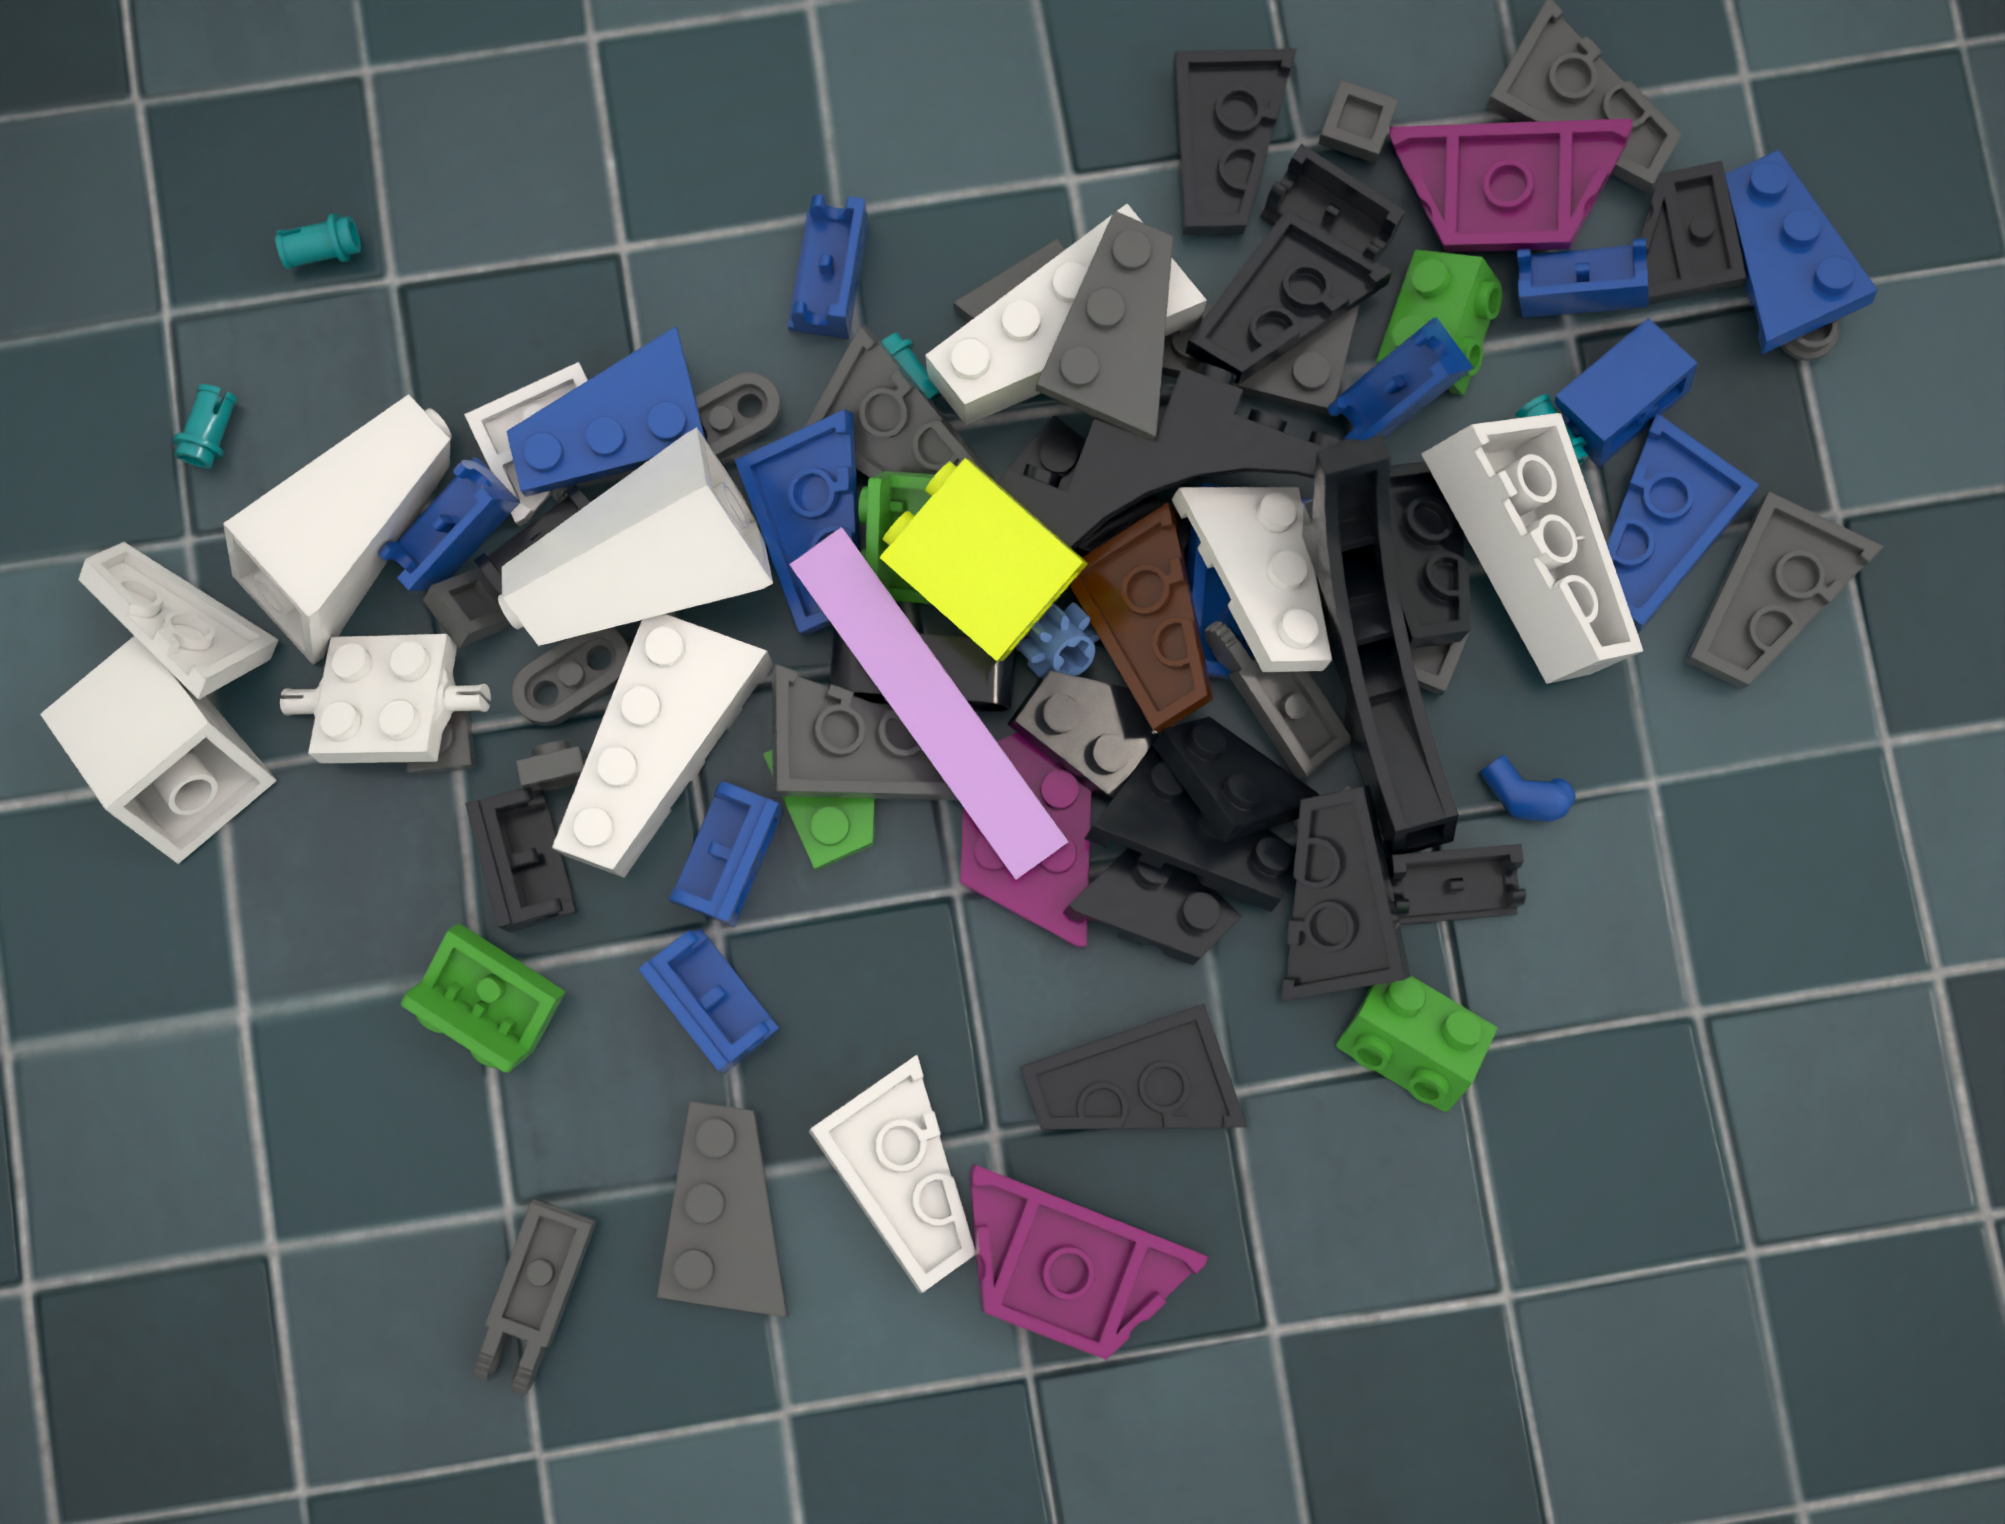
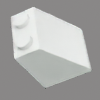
M135 636L40 714L105 810L178 864L277 781L208 698L204 696L198 700Z

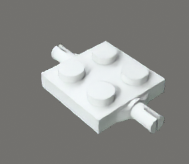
M448 634L331 637L324 674L319 686L316 689H284L281 695L285 699H280V708L286 716L296 714L315 715L308 754L319 763L437 762L442 732L450 720L451 714L454 711H488L490 705L486 701H491V693L486 684L455 686L453 668L457 645Z

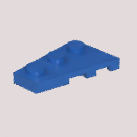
M1776 150L1725 174L1747 277L1745 288L1750 306L1754 305L1759 325L1757 336L1762 354L1873 303L1878 289L1780 150Z
M1657 412L1607 543L1638 633L1641 632L1751 500L1759 487L1758 483Z

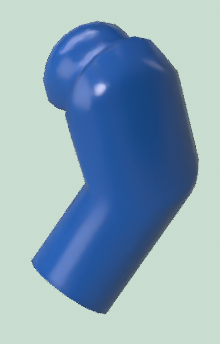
M1505 754L1478 772L1508 813L1517 819L1552 822L1565 817L1575 802V791L1566 780L1554 778L1551 782L1524 780Z

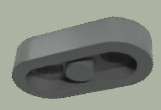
M755 372L736 374L695 396L703 430L707 433L706 442L718 460L770 433L776 427L781 417L782 405L775 385L767 377ZM749 400L758 401L762 405L760 413L752 418H747L740 414L741 406Z
M612 627L563 640L525 665L517 673L512 684V699L516 708L526 719L540 726H554L566 721L616 687L630 647L623 636ZM598 651H608L612 656L610 665L603 670H594L590 665L592 656ZM547 685L556 686L558 688L556 701L550 705L539 704V691Z

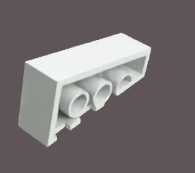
M1128 204L1117 211L1142 222ZM1111 216L925 355L929 380L965 425L1040 394V392L1035 391L1036 384ZM1173 258L1171 259L1165 336L1176 331L1182 333L1200 325L1207 301Z
M1561 413L1471 424L1421 453L1546 684L1590 675L1643 652Z
M667 614L643 619L552 848L565 857L625 878L672 811L670 809L687 784L697 776L706 763L705 759L725 730L730 729L743 710L742 706L758 683L761 684L774 666L768 651Z

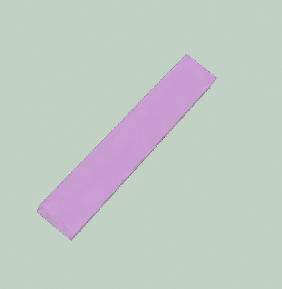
M842 527L789 565L1013 877L1017 880L1067 844L1068 840Z

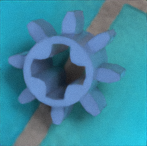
M1071 603L1064 612L1056 604H1053L1027 633L1024 640L1017 645V649L1029 660L1027 665L1039 678L1048 671L1078 676L1093 662L1095 656L1094 643L1100 637L1089 624L1091 617L1076 603Z

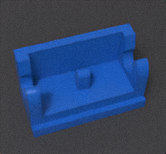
M816 194L811 198L810 210L807 211L788 330L849 339L869 225L865 198L848 196L844 208H836L825 204L826 199L823 195Z
M1646 238L1633 239V245L1538 254H1531L1530 249L1517 250L1519 265L1518 290L1522 318L1648 307Z
M1437 317L1432 318L1329 404L1328 411L1332 416L1343 414L1352 423L1354 428L1344 437L1345 440L1357 439L1361 441L1383 435L1385 440L1474 367Z
M1647 318L1555 395L1554 403L1564 413L1562 418L1575 437L1582 436L1585 438L1587 443L1584 446V450L1591 457L1590 460L1599 468L1653 422L1656 412L1662 415L1690 391L1698 362L1651 319Z
M473 457L471 461L462 460L453 470L456 477L397 542L388 541L378 552L382 559L387 561L390 559L394 560L404 568V571L397 579L408 590L428 591L431 585L451 578L521 503L479 458Z
M724 781L718 783L714 792V798L677 884L673 888L668 900L735 928L783 816L784 810L780 803Z
M701 928L695 932L692 930L687 931L650 961H647L638 968L719 1072H728L780 1030V1027Z

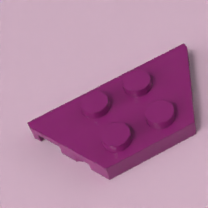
M1632 118L1396 126L1389 128L1391 145L1445 252L1571 249L1632 136Z
M1012 734L997 741L998 745L1068 840V843L1016 880L963 807L960 884L985 899H990L1007 908L1009 912L1029 923H1034L1062 938L1073 947L1086 948L1087 919L1079 923L1069 919L1063 911L1088 887L1090 841L1084 838L1090 830L1091 791L1076 780L1070 772L1057 765L1020 734Z
M975 1164L971 1166L969 1179L981 1311L988 1315L1107 1360L1130 1338L1131 1331L1140 1322L1149 1320L1167 1303L1165 1298L1191 1273L1197 1274L1207 1262L1208 1256Z

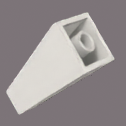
M409 394L223 523L232 576L313 665L326 656L330 638L339 636L387 563V560L379 556L378 552L388 541L397 542L407 531L450 467V439L452 436L448 426L438 413L431 408L424 411Z
M695 428L684 434L503 565L502 594L498 596V601L510 624L515 629L524 627L537 645L540 646L761 590L773 584L765 541L754 512L698 428Z

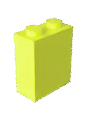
M964 458L958 466H955L949 461L927 485L925 491L932 497L915 516L911 512L906 511L886 532L883 540L889 547L879 558L993 659L1004 661L1088 563L975 463Z

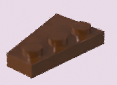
M1167 502L1082 557L1088 565L1070 584L1083 610L1091 617L1090 622L1150 726L1158 733H1161L1163 729L1172 726L1213 700L1175 510Z

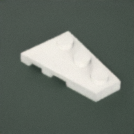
M1179 487L1171 500L1181 519L1189 518L1201 541L1197 548L1207 568L1214 567L1225 586L1231 598L1227 606L1262 672L1323 671L1332 661L1316 574L1302 537L1303 507L1299 487Z
M122 542L88 557L84 561L78 580L198 700L271 660L278 642L277 638L127 543Z
M916 1055L810 1128L809 1133L921 1294L976 1255V1251L955 1180L949 1170L940 1139L941 1133L935 1113L930 1106L922 1079L924 1076L918 1056Z

